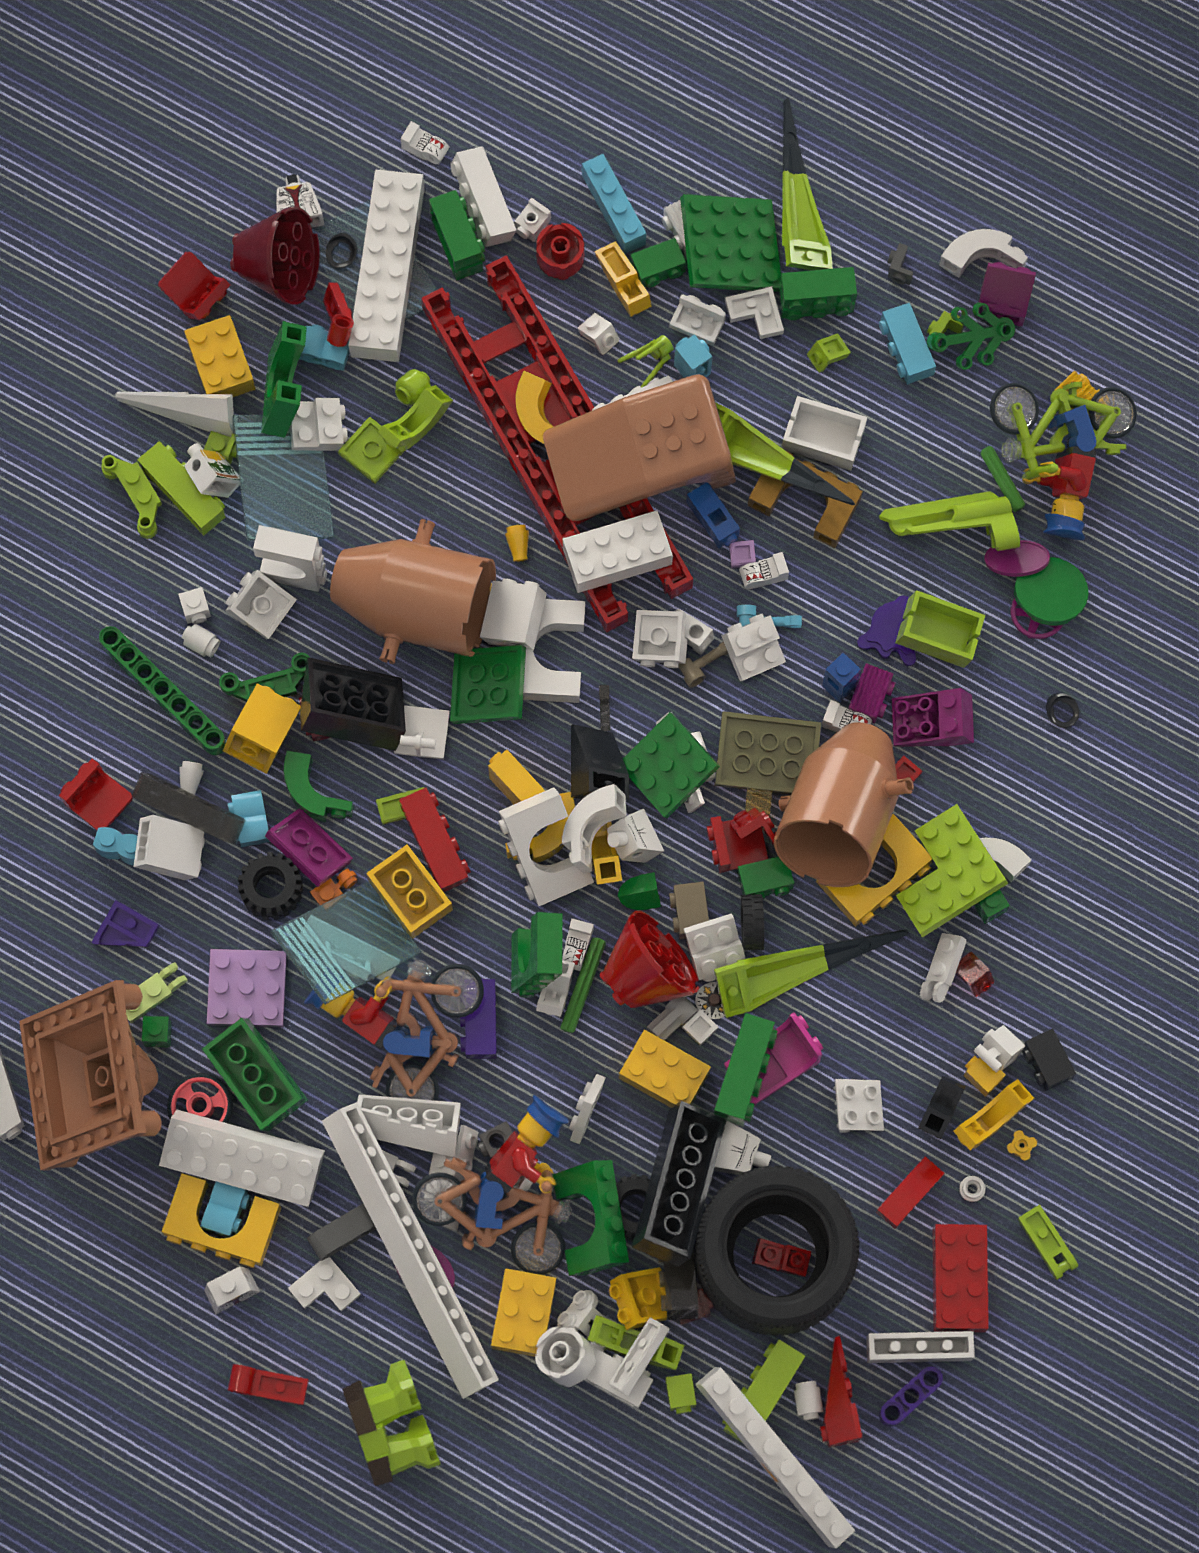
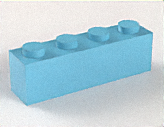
M604 154L582 163V177L623 253L627 254L646 245V232Z

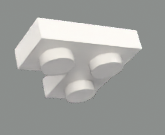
M772 287L725 297V304L731 323L754 318L760 339L784 333Z
M596 1074L592 1083L587 1082L576 1106V1110L580 1111L579 1115H574L569 1127L570 1130H573L570 1141L580 1144L586 1132L592 1111L600 1097L606 1077Z
M330 1257L319 1261L288 1288L304 1309L323 1293L328 1295L341 1312L361 1296L360 1292Z

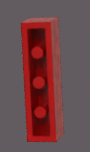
M427 787L399 799L400 807L431 874L441 890L446 892L468 882L467 874L471 873L466 860H460L457 854L460 848L455 837L450 838L446 829L450 827L445 815L440 816L436 809L439 803L434 792L429 794Z

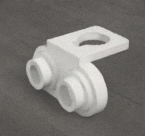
M591 1290L578 1291L574 1295L571 1305L558 1316L557 1327H570L576 1331L580 1330L588 1337L590 1333V1325L588 1323L590 1320L594 1321L595 1316L604 1317L595 1309L598 1303L597 1295Z

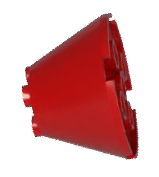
M634 911L630 914L604 970L600 973L601 979L614 991L612 996L619 1005L626 1004L631 1008L694 995L700 988L695 986L699 979L689 958L671 934L667 933L664 935L656 927L659 922L642 911Z

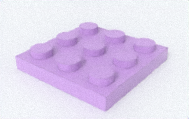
M210 949L207 1025L231 1026L240 1018L250 1019L255 1027H284L287 952Z

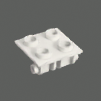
M835 1079V1086L833 1088L836 1090L835 1105H837V1109H835V1113L838 1116L836 1127L839 1129V1132L847 1133L850 1130L884 1131L880 1080Z

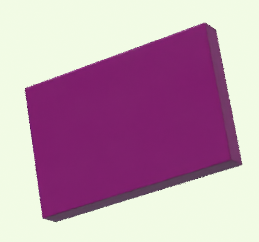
M301 808L272 827L265 835L317 887L349 865L353 859Z

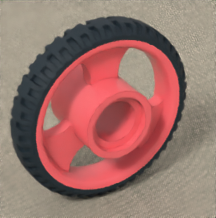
M207 1073L190 1074L178 1081L172 1088L167 1102L169 1119H171L176 1111L177 1099L183 1098L187 1100L186 1109L188 1113L210 1118L214 1113L215 1107H221L224 1109V1112L219 1121L224 1123L230 1122L234 1109L233 1097L227 1085L218 1077ZM206 1082L214 1085L219 1091L216 1095L209 1097L203 1092L194 1093L192 1084ZM198 1100H205L207 1103L206 1109L200 1113L195 1112V1103Z

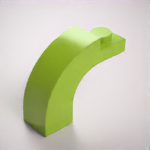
M436 385L427 387L405 415L395 422L383 425L378 434L384 438L383 440L387 445L404 452L419 442L436 425L453 402V399Z
M595 1316L587 1340L603 1346L609 1351L626 1356L640 1331L634 1329L626 1330L625 1326L602 1316ZM664 1337L648 1364L676 1370L684 1345Z

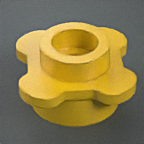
M1018 1130L1013 1134L1014 1139L1012 1143L1007 1145V1151L1025 1161L1030 1158V1152L1032 1148L1036 1147L1037 1140L1034 1137H1027L1023 1131ZM1020 1143L1024 1144L1023 1148L1020 1147Z

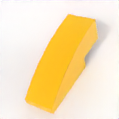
M616 241L594 251L606 277L630 317L652 307L649 293L638 279L636 270Z

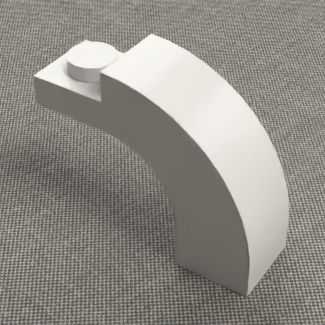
M980 229L970 231L955 239L942 254L939 266L959 278L966 267L978 258L990 257L1001 261L1009 267L1018 268L1025 267L1028 256L1020 248L1010 246L1013 237L1009 234L997 230Z
M615 784L597 789L583 798L572 810L564 826L562 844L570 850L569 858L572 865L577 867L583 874L592 871V841L597 831L610 821L627 817L626 796Z
M979 838L1002 874L1010 882L1029 866L1031 859L1014 844L997 838Z

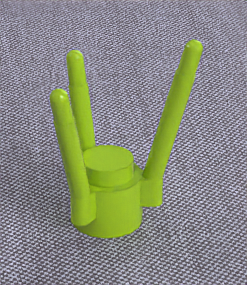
M661 335L656 340L653 339L648 344L619 358L618 363L629 360L636 356V360H640L648 354L655 360L661 359L642 383V388L647 386L662 366L671 359L669 353L674 348L670 340L666 336Z

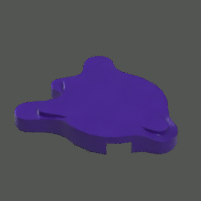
M899 596L895 601L886 603L875 611L869 630L857 639L859 649H875L884 659L889 658L892 652H897L905 666H913L916 663V655L913 649L895 643L900 625L905 620L902 618L909 597Z

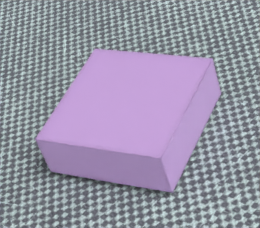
M754 540L738 541L729 545L731 568H739L756 562Z

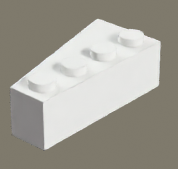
M358 1095L357 1103L377 1140L455 1157L461 1103Z

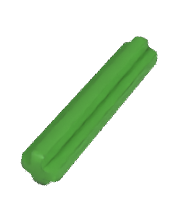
M992 446L984 448L981 451V456L1003 495L1010 501L1012 510L1014 512L1022 510L1025 502Z

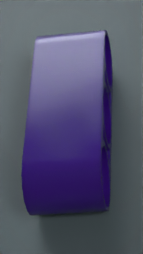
M932 1366L924 1368L889 1399L879 1411L881 1423L888 1427H894L904 1420L940 1387L943 1381L940 1370ZM924 1374H934L937 1379L936 1385H926L923 1381ZM907 1390L914 1391L918 1397L917 1402L908 1403L904 1399V1392ZM888 1407L895 1408L898 1412V1419L895 1421L888 1420L885 1417V1409Z

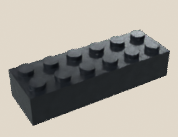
M680 1101L668 1111L632 1248L677 1267L691 1258L726 1119L684 1101Z

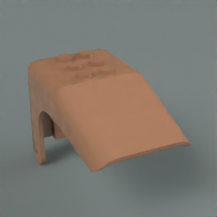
M700 374L624 397L547 429L543 434L545 448L561 503L567 518L572 521H580L690 484L708 482L715 489L736 482L730 450L708 379Z

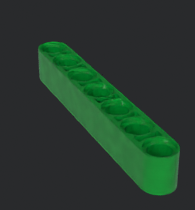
M112 626L102 629L99 640L104 651L207 753L214 756L223 753L226 741L222 731L119 629ZM114 636L118 638L116 643L106 644V640L109 637ZM127 653L135 655L131 661H124L122 659ZM144 670L152 671L151 675L147 678L139 677L140 673ZM160 687L169 688L166 694H157V690ZM182 703L186 705V708L181 712L173 710L177 704ZM196 720L203 722L200 728H191L192 722ZM218 737L220 742L216 746L208 745L209 739Z

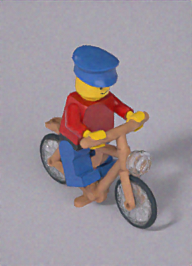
M415 959L414 962H408L407 964L409 968L406 980H393L389 978L390 976L385 977L376 985L374 997L371 996L367 1001L362 997H358L355 1000V993L348 986L346 987L349 991L345 992L332 973L326 968V971L343 994L340 995L323 973L322 976L338 997L334 998L319 978L318 981L332 1000L329 1001L316 984L304 1001V1004H312L317 1010L321 1008L335 1018L343 1015V1023L380 1049L384 1047L388 1051L381 1067L376 1065L370 1079L374 1081L372 1087L378 1088L384 1072L391 1066L394 1071L386 1083L387 1097L437 1101L439 1085L432 1072L442 1059L449 1061L448 1066L454 1067L460 1055L456 1053L453 1056L447 1054L457 1048V1036L447 1032L424 993L431 994L435 1007L446 1016L454 1018L468 1016L478 1009L484 996L483 982L478 973L469 966L451 964L440 969L432 979V983L424 982L423 980H426L432 971L428 969L429 964ZM400 990L403 991L396 1020L381 1009L388 1000L390 992ZM413 996L432 1026H425L421 1030L415 1016L409 1012ZM405 1024H407V1026H408L409 1029H410V1032H409L408 1029H406L405 1027H401V1026H404ZM412 1056L430 1057L424 1066L415 1063L403 1064L404 1061Z
M533 1095V1102L527 1107L528 1113L517 1126L519 1133L514 1131L486 1165L485 1172L481 1176L466 1169L467 1164L459 1158L453 1157L451 1161L445 1159L444 1166L460 1173L465 1179L459 1181L453 1175L440 1172L427 1175L416 1185L412 1196V1203L416 1214L428 1224L444 1226L458 1221L470 1232L468 1235H463L462 1245L469 1250H472L474 1246L473 1238L475 1236L480 1246L491 1247L495 1244L498 1236L537 1216L536 1222L526 1224L516 1232L511 1242V1255L515 1264L524 1272L542 1275L557 1268L565 1254L564 1239L557 1228L548 1224V1217L550 1216V1218L554 1219L557 1224H560L562 1221L566 1222L571 1215L572 1208L569 1207L570 1201L568 1200L562 1201L559 1199L556 1201L552 1199V1188L556 1185L552 1175L554 1172L547 1163H538V1159L535 1158L537 1154L536 1146L543 1147L552 1135L558 1138L561 1126L567 1124L569 1120L542 1099ZM522 1175L532 1183L537 1182L542 1192L538 1195L514 1188L513 1186ZM468 1191L476 1203L474 1211L475 1220L464 1212L467 1205L466 1192ZM504 1191H505L507 1197H505L504 1199H502V1198H503ZM519 1200L536 1204L503 1222L501 1211L515 1206Z

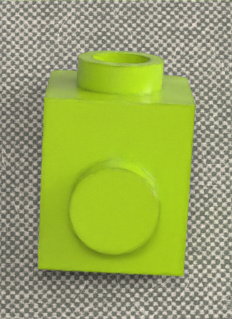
M943 311L938 321H932L927 333L929 335L933 332L944 334L947 329L955 333H962L964 325L954 321L951 318V313Z

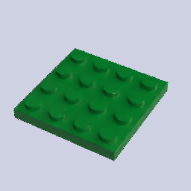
M683 194L680 198L690 287L751 291L772 287L773 292H779L781 270L772 199Z

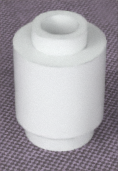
M194 624L192 627L188 626L182 635V639H184L183 645L203 657L207 655L211 658L220 645V640L216 638L215 634L197 624Z
M816 1381L795 1384L794 1396L798 1416H803L804 1421L818 1419L819 1413H823L820 1387H817Z

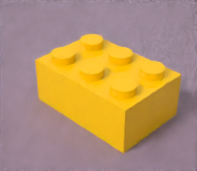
M230 315L184 330L206 394H232V397L256 390Z
M408 844L366 873L370 884L411 939L418 936L453 910L450 900Z
M644 1030L619 1072V1079L672 1108L680 1101L692 1105L710 1073L711 1066Z
M505 1268L491 1342L492 1349L533 1357L537 1355L538 1340L548 1330L557 1282L556 1277Z

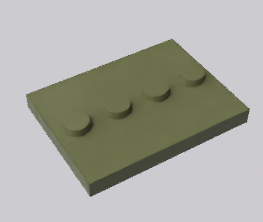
M722 711L717 763L720 767L716 770L714 786L791 795L804 761L819 748L821 722Z

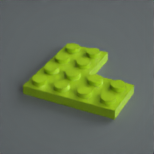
M956 804L914 830L938 869L903 890L896 897L920 935L924 937L1007 885L1008 882Z

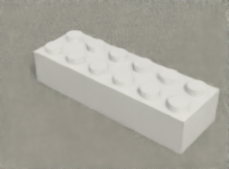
M176 1110L170 1119L159 1166L308 1207L313 1199L325 1150Z

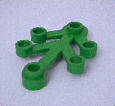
M976 303L972 311L976 317L983 318L992 327H981L968 316L965 308L955 307L951 311V318L962 323L970 331L947 336L940 332H933L927 338L928 348L935 352H943L950 345L971 341L963 354L959 355L956 359V366L958 368L968 370L973 363L972 357L984 339L992 337L985 350L980 351L977 356L980 364H992L994 361L993 353L1002 341H1008L1013 337L1015 325L1009 318L1001 317L998 319L989 311V307L985 303ZM982 306L983 312L979 314L978 310ZM960 310L961 313H962V315H961V317L958 319V318H957V313H958V311ZM1006 326V332L1003 334L1002 329ZM939 339H942V344L939 347L938 341ZM987 354L988 359L984 362L983 357ZM966 358V365L962 366V360Z

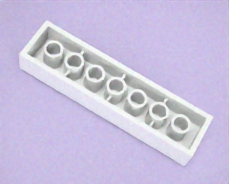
M375 170L353 313L354 325L349 339L351 357L399 362L425 189L423 174Z

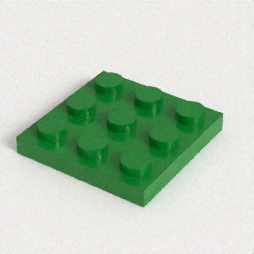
M515 645L477 648L472 650L475 652L472 657L454 653L450 722L453 724L522 719L526 647Z
M671 712L623 758L629 778L664 818H668L720 767Z

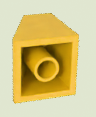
M257 683L229 734L223 752L267 774L301 706L293 699L283 697L275 693L270 687L261 686Z

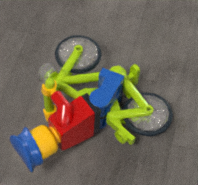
M1072 382L1063 386V389H1057L1051 393V405L1030 435L1029 430L1036 423L1039 414L1036 396L1028 387L1022 384L1008 383L1001 386L993 394L990 401V414L993 422L999 429L1017 437V440L1008 438L1006 443H1003L1002 456L1005 457L1007 462L1024 458L1029 468L1023 471L1025 472L1022 475L1023 483L1031 484L1036 481L1038 485L1048 486L1052 489L1053 497L1058 498L1052 503L1051 513L1044 515L1047 521V528L1043 533L1073 540H1084L1085 536L1082 532L1084 528V523L1082 522L1084 504L1079 500L1087 498L1096 460V451L1093 449L1106 450V455H1120V450L1126 449V444H1110L1105 442L1103 438H1120L1132 430L1137 418L1136 405L1127 392L1115 387L1100 390L1091 400L1077 397V389L1082 388V382ZM1048 426L1049 429L1057 428L1050 438L1049 444L1035 446ZM1057 453L1055 463L1045 462L1040 464L1042 466H1038L1036 456Z

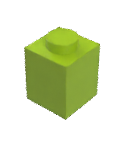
M692 1374L666 1377L665 1383L670 1411L676 1410V1414L692 1412L691 1408L697 1405Z

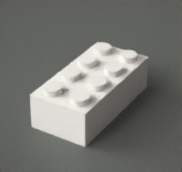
M658 510L563 538V550L577 593L672 565L673 555Z

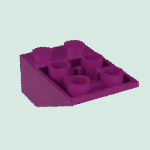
M1001 262L988 263L978 302L987 304L989 311L998 319L1006 317L1011 319L1014 325L1022 327L1036 272H1032L1025 267H1008ZM982 306L978 310L979 314L983 312Z
M956 688L892 698L893 746H955L974 743L972 695L964 689Z

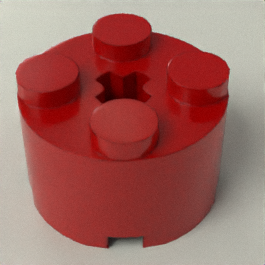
M568 223L551 224L540 232L537 238L536 255L537 263L541 270L548 276L566 280L581 269L584 263L585 246L582 234L576 227Z

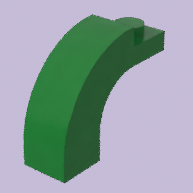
M286 751L284 778L290 797L296 806L301 808L309 817L322 822H326L327 813H331L332 817L338 819H345L346 816L352 817L354 810L353 801L323 796L317 793L310 785L312 756L310 754Z

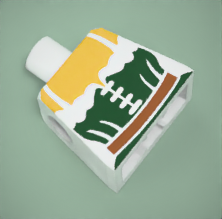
M199 443L192 445L187 452L191 458L185 464V469L201 494L228 498L243 482L242 478L219 452L204 450Z

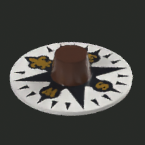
M717 982L706 983L696 994V1007L698 1010L701 1009L710 1019L723 1018L725 1015Z

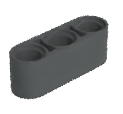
M363 1203L315 1231L307 1240L320 1261H323L376 1230V1227Z

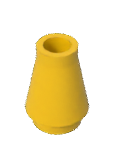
M526 525L507 527L505 536L513 556V562L528 560L529 531L526 530Z

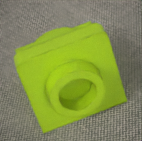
M837 333L816 341L807 353V356L820 373L829 364L847 358L851 352Z
M211 431L204 450L219 452L231 465L233 458H237L238 452H240V449H237V445L241 444L236 442L238 436L235 434L229 437Z

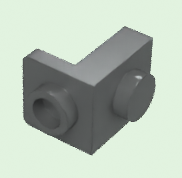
M899 243L897 250L891 251L887 261L888 264H891L888 278H891L897 284L910 285L913 272L902 268L908 246Z

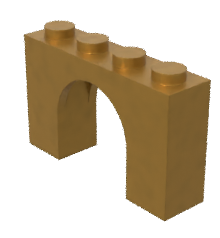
M803 461L801 462L855 502V505H850L824 496L827 507L814 531L813 538L836 548L861 500L863 491L859 490L860 488L852 482L845 483L839 480L835 474L828 471L822 472L816 469L814 464ZM761 474L749 497L748 507L770 517L781 494L793 485Z

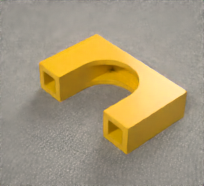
M894 813L891 816L881 843L895 864V875L890 882L878 888H868L860 884L849 887H830L818 884L855 927L860 923L863 925L868 923L875 916L873 912L879 907L882 909L886 908L894 900L892 898L893 895L910 887L913 884L911 880L917 875L921 878L931 870L929 865L932 863V857Z
M181 1173L162 1229L163 1235L167 1236L166 1241L181 1245L183 1241L192 1244L191 1249L203 1253L206 1252V1249L216 1252V1257L230 1260L231 1257L240 1259L239 1264L254 1268L255 1264L262 1266L281 1210L280 1204L255 1196L242 1230L229 1238H214L207 1235L201 1229L199 1223L200 1208L208 1188L207 1181Z

